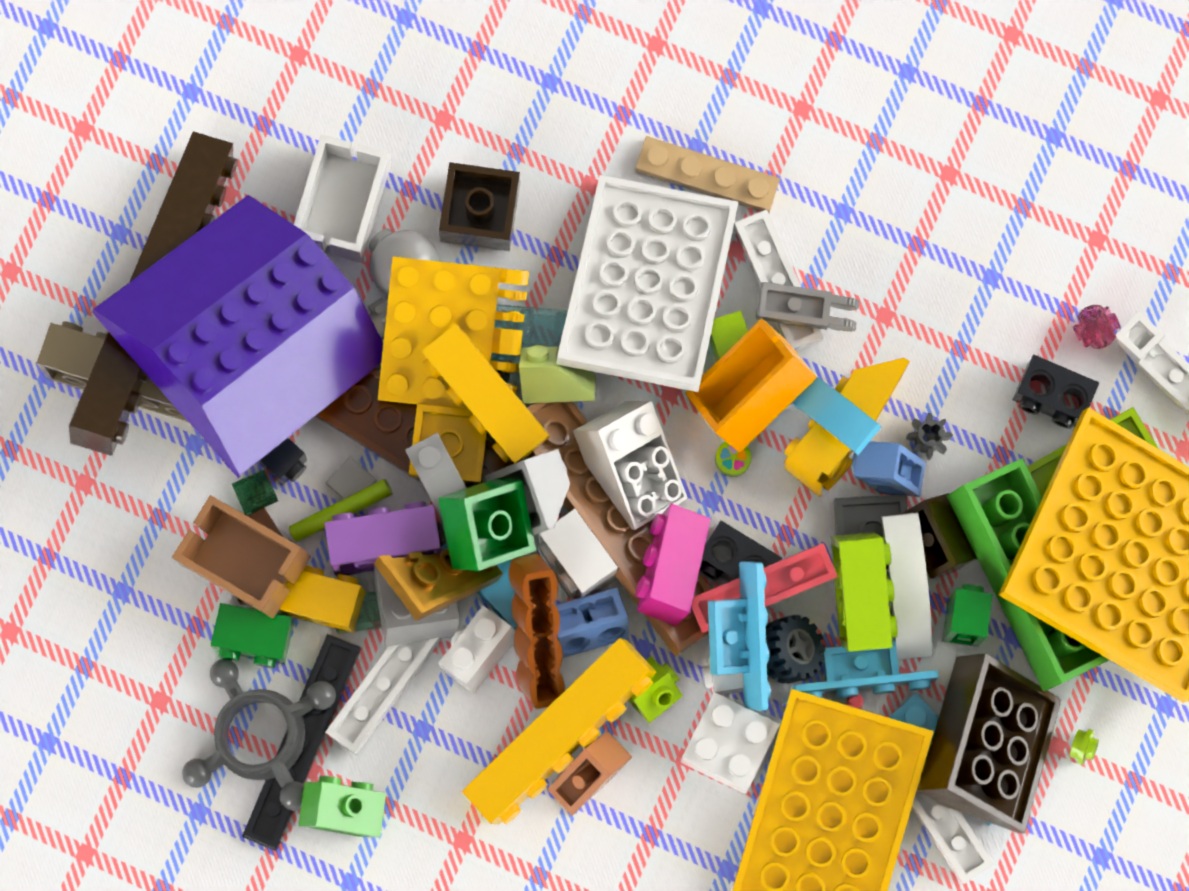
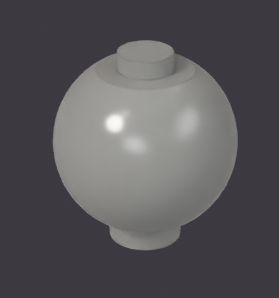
M383 229L369 243V249L372 251L370 258L371 277L376 287L387 297L389 294L392 256L440 261L439 253L434 244L427 237L415 231L400 230L392 232L390 229Z

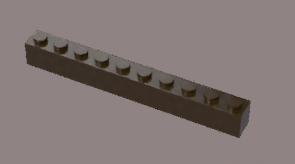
M192 132L129 282L214 220L212 213L215 206L221 207L226 193L225 181L227 178H233L237 168L238 159L233 158V143L198 132ZM109 331L70 421L69 436L70 444L113 456L117 444L123 445L129 430V423L126 422L130 413L136 414L142 397V393L139 392L143 382L149 383L150 378Z

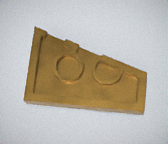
M443 549L438 554L422 555L421 552L408 553L406 557L392 558L391 555L378 556L374 563L416 621L498 582L503 575L497 565L480 571L452 569L448 549Z

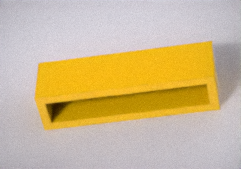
M456 323L421 351L427 358L422 362L435 379L442 376L450 385L445 390L459 407L465 403L473 413L469 420L482 435L487 431L497 442L492 448L505 463L510 459L514 463L522 461L551 437Z

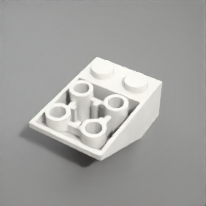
M625 401L573 431L586 466L632 530H636L653 520L657 513L662 514L671 503L678 505L688 499L652 401Z

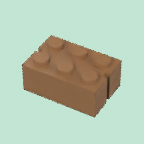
M210 495L193 522L202 531L207 533L208 536L204 540L189 529L172 558L190 571L274 619L290 593V590L285 587L287 582L296 583L311 556L300 546Z

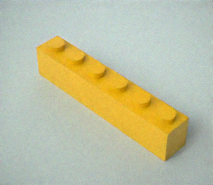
M619 638L461 792L490 824H501L502 822L508 824L521 812L519 805L528 797L531 799L535 798L547 787L548 784L545 780L554 771L559 774L573 762L574 758L571 755L580 746L586 748L599 737L600 732L598 729L607 720L611 723L625 712L627 707L624 704L633 695L639 697L653 684L651 678L657 672L628 640Z

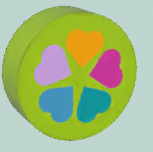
M726 441L719 446L715 455L717 469L728 477L741 476L748 470L751 463V452L748 446L739 453Z

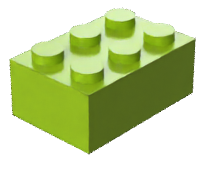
M874 532L830 536L832 561L838 576L834 578L840 644L848 652L893 648L892 638H897L898 630L896 617L891 616L889 611V602L894 601L892 579L888 580L886 576V565H891L889 543H885L883 537Z

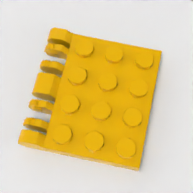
M392 256L378 400L469 409L465 403L459 407L445 391L450 387L442 376L435 379L422 363L427 358L421 351L455 323L463 330L495 370L507 373L518 372L519 363L491 360V353L520 356L523 330L494 327L495 319L524 322L525 315L517 311H496L497 297L521 301L526 300L527 292L498 289L499 283L528 286L529 271ZM507 383L516 394L517 386Z

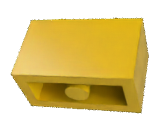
M306 565L295 584L287 582L286 588L290 590V593L279 609L285 616L355 633L366 591L361 585H358V579L338 574L337 579L323 576V570Z

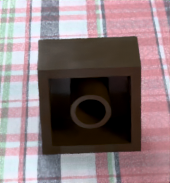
M449 162L439 226L440 242L510 251L520 189V172Z

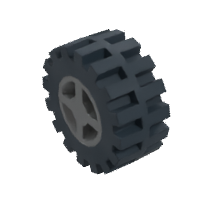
M790 615L774 620L765 627L766 644L769 649L767 670H770L768 676L772 679L778 678L777 682L789 684L811 678L821 670L820 664L824 663L825 657L821 653L825 652V645L820 643L823 640V636L821 633H816L818 627L815 623L809 624L810 619L807 617L801 618V615Z

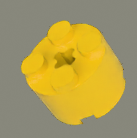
M811 419L807 426L810 429L802 439L798 437L793 439L785 449L784 454L787 458L784 463L785 469L820 497L822 496V487L827 491L830 490L850 468L852 459L849 456L853 451Z

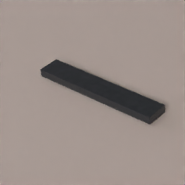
M330 634L326 635L299 699L301 700L306 697L308 688L317 681L330 683L336 692L335 702L330 708L325 710L314 708L302 716L305 724L304 747L297 761L288 770L293 780L302 784L308 778L326 735L325 731L331 723L361 651L360 646ZM288 728L276 755L282 750L286 742ZM276 778L265 780L242 835L243 838L274 851H277L293 814V811L286 809L280 801V791L282 788Z

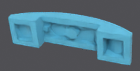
M819 377L791 403L857 455L861 453L882 428L876 421Z

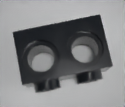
M1033 354L1012 400L1018 402V407L1028 413L1038 415L1041 412L1052 417L1051 421L1056 425L1071 429L1072 426H1076L1082 411L1090 407L1100 382ZM1033 380L1041 381L1046 387V394L1037 395L1033 393L1029 382ZM1070 394L1075 396L1079 401V408L1070 409L1066 407L1063 403V395Z
M720 520L705 544L700 571L716 581L721 577L730 582L740 578V562H760L764 568L781 561L782 557ZM716 546H726L730 549L732 558L726 562L717 561L712 555V550Z

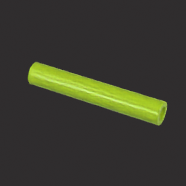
M384 478L290 525L289 531L293 539L299 542L325 529L324 522L332 521V516L342 513L355 514L393 495L392 489Z

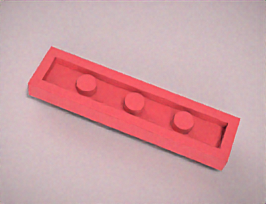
M824 543L763 568L767 578L766 588L764 589L765 607L838 577ZM740 578L693 597L691 607L702 633L709 630L708 601L740 598Z

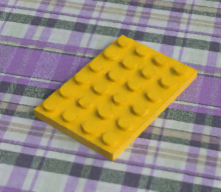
M791 689L732 891H888L934 731Z

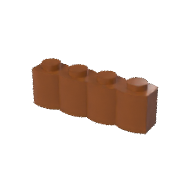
M538 554L512 559L509 567V581L512 589L515 591L511 611L513 619L517 624L514 634V648L517 656L520 658L516 670V679L523 694L536 709L549 707L565 691L563 677L559 672L563 657L562 647L556 638L560 629V615L554 604L558 593V582L552 569Z

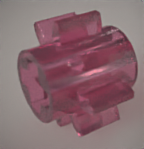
M1090 305L1079 313L1077 317L1080 323L1074 325L1073 329L1078 340H1082L1085 347L1091 346L1095 349H1101L1109 346L1115 340L1114 330L1120 328L1121 325L1116 314L1111 313L1108 306L1103 308L1101 305Z

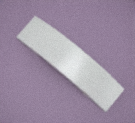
M1138 311L1114 335V338L1141 371L1174 403L1189 414V363L1163 340L1165 335Z
M918 513L882 516L883 539L885 543H889L891 550V565H888L889 579H892L894 585V601L891 602L898 630V636L894 638L897 658L901 660L932 656L929 589Z

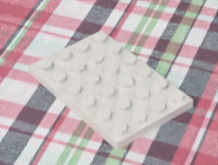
M600 175L556 364L699 392L738 202Z

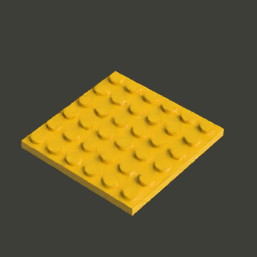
M1088 407L1082 411L998 595L1183 703L1189 701V467Z

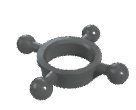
M228 659L216 661L210 669L211 681L216 686L224 688L231 699L221 709L215 722L214 738L217 751L205 760L192 759L188 761L182 770L183 780L190 787H203L210 781L212 772L223 765L236 775L248 780L264 781L276 778L282 788L280 791L282 805L288 810H300L304 784L294 781L288 770L297 761L304 747L305 724L302 716L314 708L317 710L330 708L336 699L334 687L326 681L314 682L308 688L307 696L294 704L284 695L272 690L257 689L243 692L237 682L239 677L237 665ZM263 702L277 706L284 714L288 727L287 739L282 750L273 759L262 764L251 765L240 762L233 755L228 742V731L233 718L241 709L254 703Z

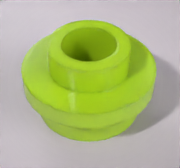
M1078 729L1070 750V757L1077 759L1078 764L1083 765L1086 759L1093 760L1099 740L1094 738V730L1088 729L1086 732Z

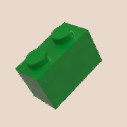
M964 584L962 589L956 588L947 599L942 642L978 647L988 637L993 594L985 593L984 587L978 585Z
M220 603L210 646L214 651H219L218 657L239 661L240 656L254 658L253 664L275 668L276 663L285 665L294 621L289 616L276 614L274 619L258 610Z

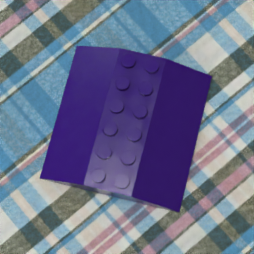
M250 195L240 200L92 310L94 316L237 478L382 362L383 341L355 287L306 232Z

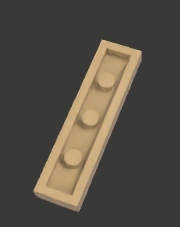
M649 136L645 138L635 168L637 173L716 198L737 201L738 205L760 212L767 209L768 213H770L780 182L778 177Z

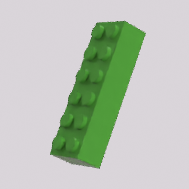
M1023 458L975 479L946 495L1043 692L1109 661L1106 657L998 595L1042 500V496Z

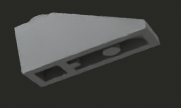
M436 433L405 449L442 520L438 498L466 489V486L440 436Z

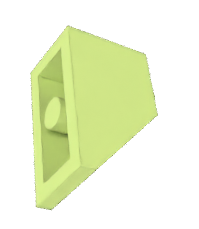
M535 345L530 348H521L519 374L523 404L595 401L596 375L588 370L557 365L559 350L557 346L545 347L543 345Z

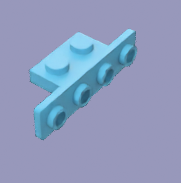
M743 561L739 563L740 598L708 601L710 674L728 675L743 673L744 707L764 711L768 710V700L771 694L770 685L767 681L769 649L766 644L765 630L768 623V613L764 602V589L766 588L767 578L762 563Z
M892 641L893 648L848 652L843 646L825 648V652H822L825 657L824 671L826 682L793 685L791 689L821 698L823 693L836 692L837 698L853 697L859 695L858 690L871 688L873 689V694H885L895 692L894 686L909 685V690H923L931 688L930 682H935L939 678L938 670L899 674L895 641Z

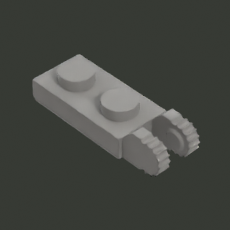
M761 282L756 319L760 320L763 318L765 321L825 330L828 327L832 330L852 332L856 331L857 323L848 318L829 316L830 307L852 311L859 309L860 301L850 297L832 295L833 292Z

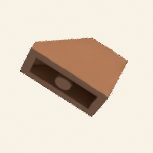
M606 731L585 748L547 790L573 816L628 763L632 756Z

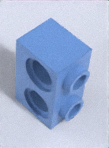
M870 441L859 455L854 453L852 459L853 476L880 494H906V496L920 497L926 462L900 443Z
M617 588L555 605L560 615V629L556 638L562 647V658L613 644L619 638L628 639V616Z

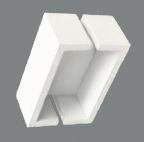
M321 134L294 225L306 232L324 253L326 247H330L331 255L362 263L390 171V153L358 144V161L353 160L352 142Z

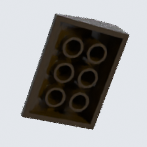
M987 653L957 656L917 791L943 806L1019 834L1025 833L1062 699L1048 690L1043 692L1041 686Z

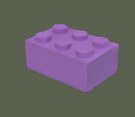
M418 501L405 504L404 510L390 512L389 507H380L369 510L367 516L354 517L353 513H342L332 516V521L324 523L330 563L335 577L338 574L351 575L374 571V563L378 556L391 555L392 558L406 557L408 553L421 552L422 555L441 553L434 505L426 506V502Z

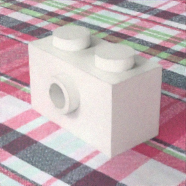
M482 606L467 627L463 625L456 631L451 640L453 645L438 664L448 676L474 694L514 643L515 631L511 625L485 606Z

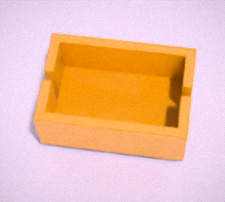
M761 318L702 376L699 392L687 390L685 394L697 410L702 413L703 418L714 432L740 453L817 376L803 359L799 357L788 341Z

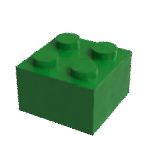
M494 479L438 498L452 569L480 571L536 551L522 480Z

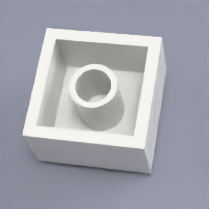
M573 509L556 521L553 529L539 533L538 555L551 569L555 567L560 574L559 584L570 599L574 597L579 599L596 594L616 579L615 574L618 567L576 509Z
M714 692L680 762L746 794L780 724Z

